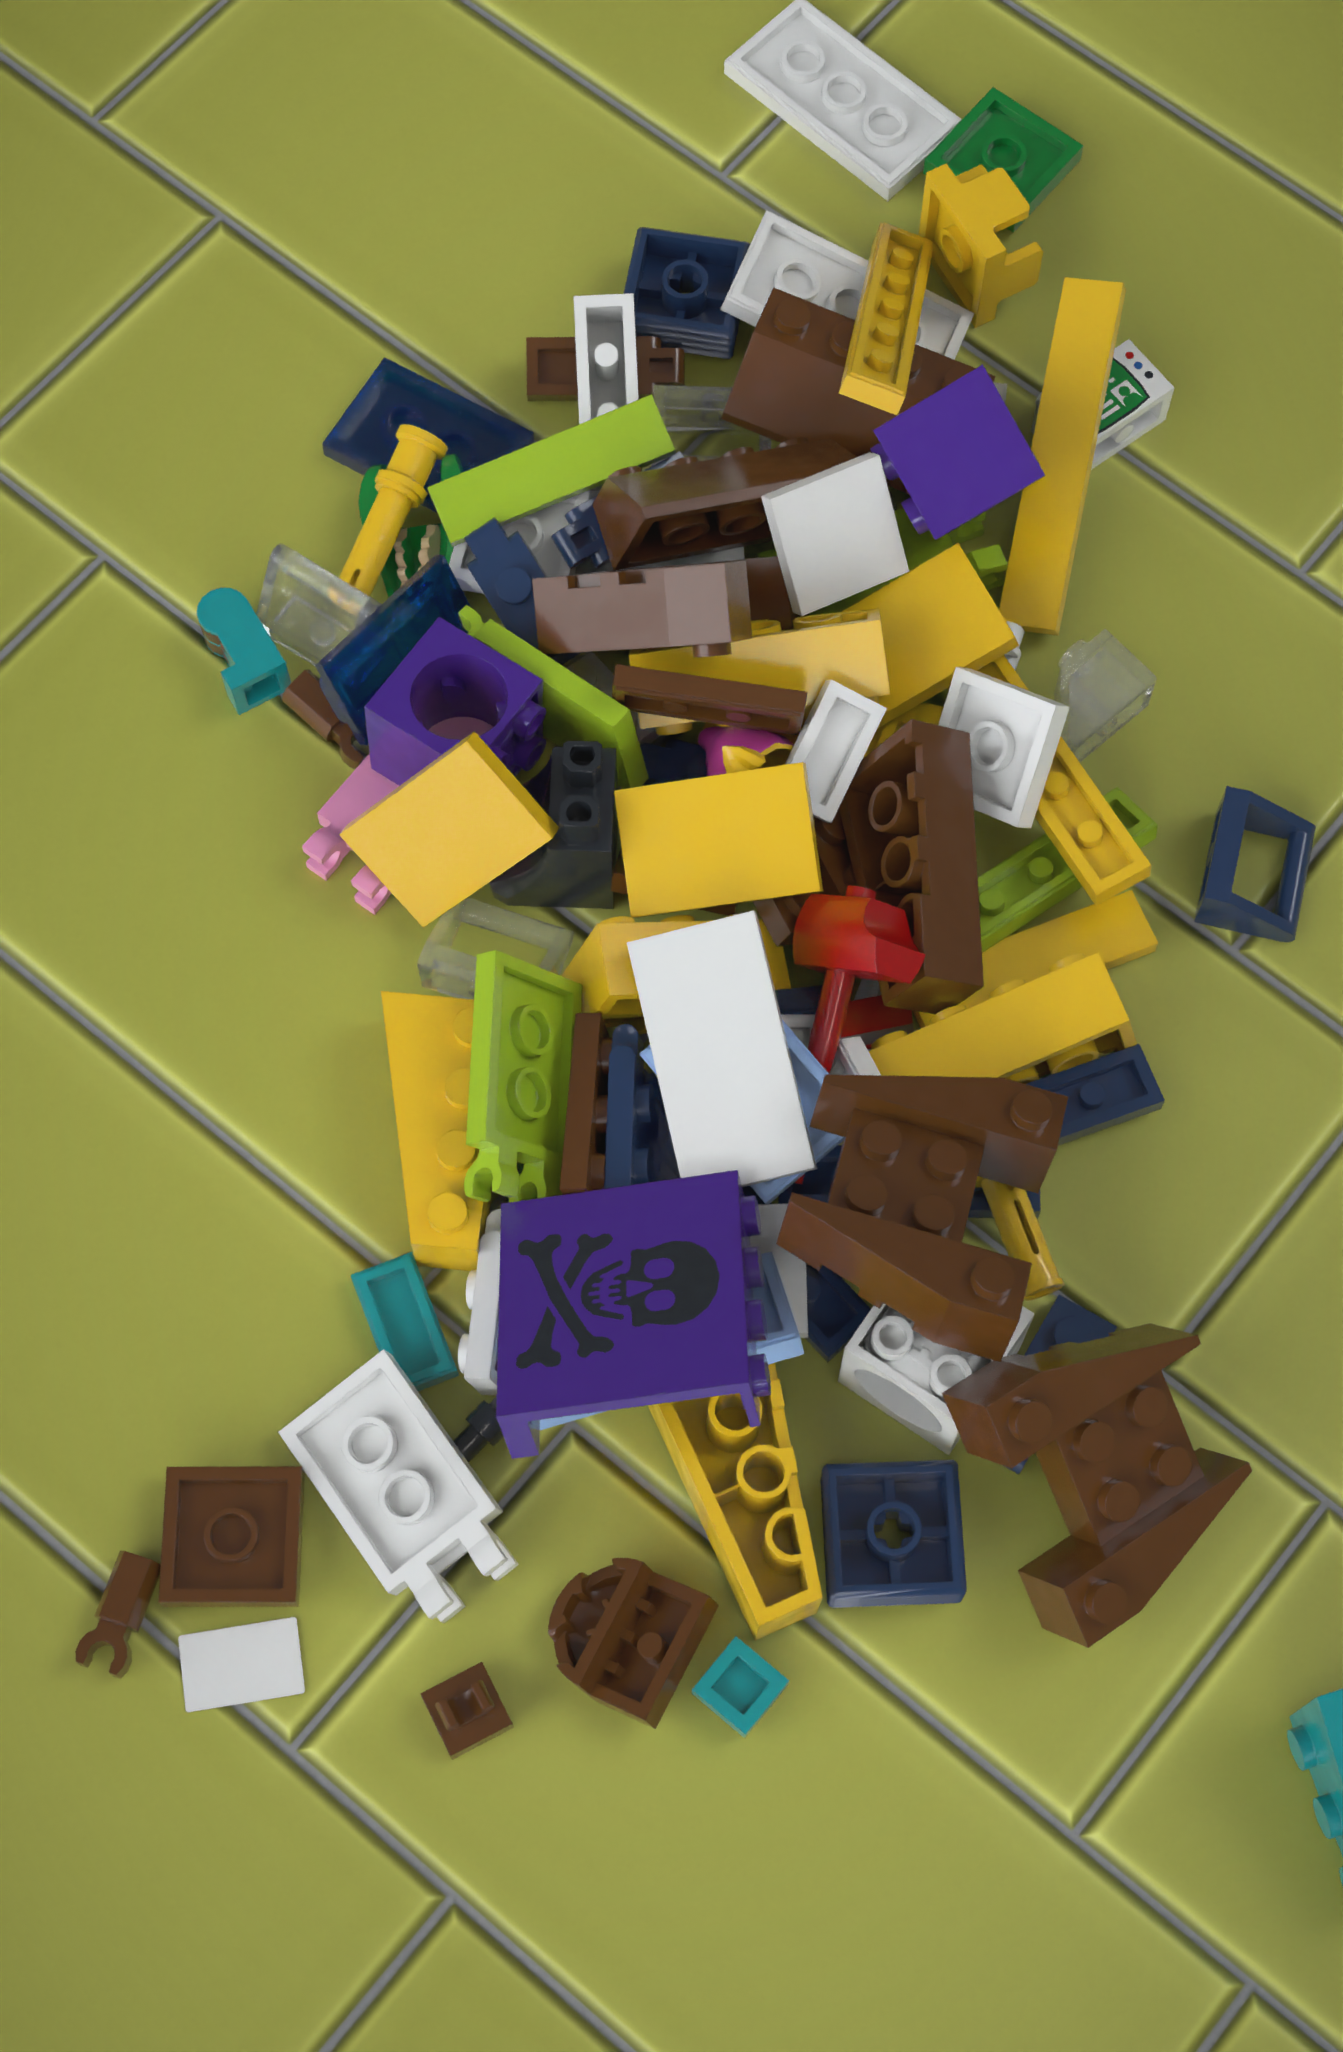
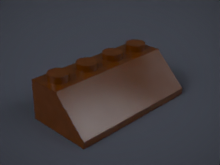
M773 287L751 336L721 419L780 443L797 437H805L809 442L832 438L856 457H859L869 452L872 453L870 448L880 443L873 431L874 429L976 368L915 344L906 396L898 415L839 394L855 320ZM989 374L992 381L994 382L996 376ZM900 477L893 481H888L886 478L887 486L909 494Z
M797 437L784 441L773 449L754 452L752 447H740L728 451L720 458L699 461L697 457H683L659 469L643 471L641 467L631 466L612 473L606 479L592 505L613 570H621L773 541L761 496L854 459L856 456L832 438L809 442L805 437Z

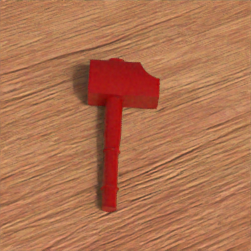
M847 886L845 896L812 893L805 901L798 915L793 934L794 964L825 974L809 1038L808 1050L829 1074L839 1046L855 978L911 984L918 974L926 955L918 950L912 939L905 910L876 900V891L859 886ZM802 1175L794 1183L802 1184L804 1175Z

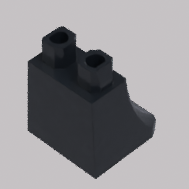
M567 741L563 743V747H554L546 766L536 776L522 784L559 826V830L553 839L490 881V889L494 897L508 906L614 909L615 892L611 891V884L616 864L618 828L614 790H619L616 748H602V744L596 741Z

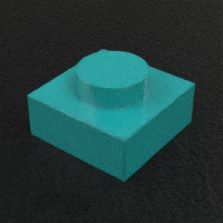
M735 1636L693 1687L692 1694L741 1736L746 1738L789 1685V1680Z

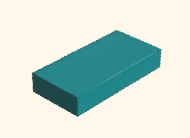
M412 1252L350 1275L378 1351L380 1352L384 1349L392 1354L418 1392L459 1376Z

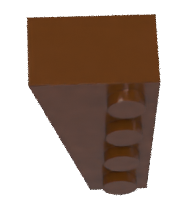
M911 719L862 759L839 806L856 885L876 891V900L905 910L912 939L918 950L926 954L924 962L911 984L878 981L883 1004L888 1007L937 1014L946 1008L960 1004L984 987L970 733Z

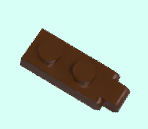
M636 336L638 398L641 399L652 394L654 400L662 398V389L684 387L685 350L681 348H661V338ZM526 337L528 401H578L575 337Z

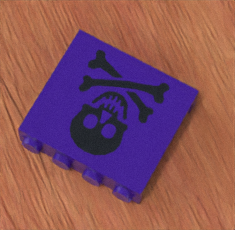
M738 1170L501 1204L496 1418L512 1459L539 1455L540 1420L728 1394L740 1393L750 1427L761 1426L759 1397L771 1395V1384L765 1353L757 1354L756 1342L766 1341L768 1339L763 1301L762 1299L754 1300L753 1288L764 1287L762 1257L759 1246L751 1247L750 1243L751 1236L761 1235V1220L756 1196L744 1197Z

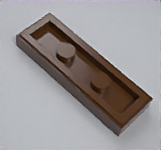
M616 664L612 698L632 712L797 735L800 734L807 692Z

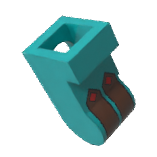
M218 588L204 595L198 603L196 614L206 646L213 653L224 657L229 666L220 673L228 698L238 715L284 693L291 684L286 662L247 598L241 592L232 588Z

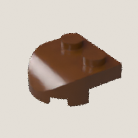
M613 1558V1565L602 1568L591 1575L583 1572L577 1574L558 1596L548 1624V1634L554 1641L555 1653L559 1663L556 1666L567 1679L596 1702L656 1729L719 1605L709 1595L653 1572L642 1561L631 1558Z

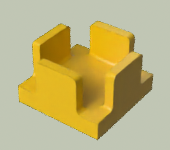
M946 163L926 172L918 235L932 240V243H934L930 263L958 304L974 313L971 323L977 328L995 319L997 305L1000 301L1038 282L1044 251L1037 242H1033L1008 254L1006 248L995 234L1028 218L1030 205L1003 168H996L988 172L984 165H979L955 176Z

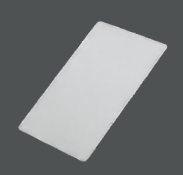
M295 1617L180 1635L178 1638L185 1710L187 1712L298 1695L305 1692L298 1625Z

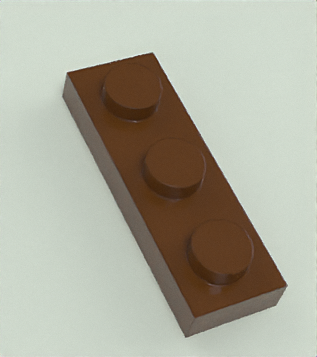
M601 1013L575 1014L560 1178V1191L562 1195L604 1189L606 1153H603L604 1134H606L608 1073L612 1037H609Z

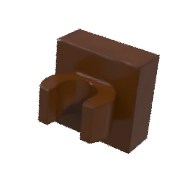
M483 1662L420 1693L452 1760L514 1728Z

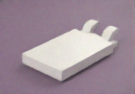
M384 1349L278 1432L386 1591L397 1596L409 1587L429 1619L433 1620L437 1617L441 1623H446L466 1607L454 1589L440 1574L467 1552L482 1575L486 1577L491 1575L496 1581H499L519 1565L505 1544L487 1525L503 1512L395 1358Z

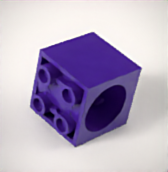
M983 365L873 430L880 443L870 449L872 453L880 455L888 481H893L900 477L911 496L901 502L906 514L919 535L930 530L935 540L1046 476Z
M441 617L437 618L364 707L371 769L399 786L461 741L444 738L429 731L432 726L446 719L471 717L493 726L491 730L479 737L515 777L521 769L525 771L531 770L540 759L546 746V739L543 738V721L546 715V709L543 707V679Z

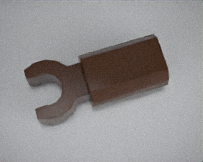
M310 669L304 670L286 688L281 700L327 742L334 740L338 743L343 762L350 768L356 769L364 760V757L353 748L352 744L357 739H368L366 719H356L354 717L355 710Z
M127 1551L119 1552L95 1613V1617L99 1619L97 1628L86 1633L78 1643L76 1662L79 1665L88 1668L95 1651L107 1645L112 1646L115 1652L109 1673L113 1677L122 1679L128 1672L132 1662V1650L128 1640L131 1632L138 1633L160 1577L161 1564Z

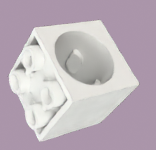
M883 1304L880 1309L873 1306L844 1348L838 1382L949 1455L961 1437L942 1393L993 1360L933 1343L912 1330L915 1322L888 1305ZM1023 1306L1019 1323L1003 1357L1017 1354L1033 1319L1034 1313Z

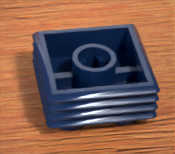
M639 227L635 237L624 294L634 293L636 336L661 338V348H681L685 350V353L724 359L732 358L740 319L720 309L750 243Z
M956 1461L827 1464L822 1468L820 1484L827 1604L830 1607L960 1603L967 1592L959 1472ZM886 1519L896 1520L898 1530L910 1533L911 1537L902 1539L898 1549L888 1548L885 1539L876 1538L875 1533L882 1531Z

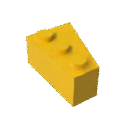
M675 915L665 918L660 922H635L634 918L628 916L608 918L596 924L561 976L582 984L581 1013H601L606 1028L630 1024L636 1028L638 1034H645L647 1029L627 942L710 921H695V918L690 915ZM758 919L779 1004L791 990L783 946L777 947L763 920Z

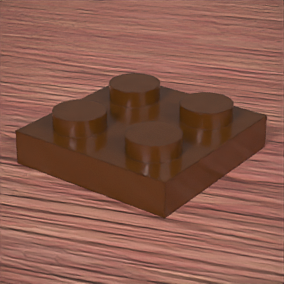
M302 1466L167 1467L158 1601L162 1607H299L305 1471Z

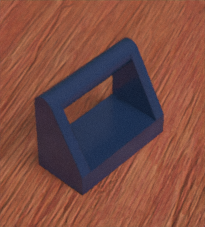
M1226 786L1215 815L1194 922L1280 942L1294 941L1316 826L1252 791ZM1244 830L1288 840L1274 913L1232 892Z

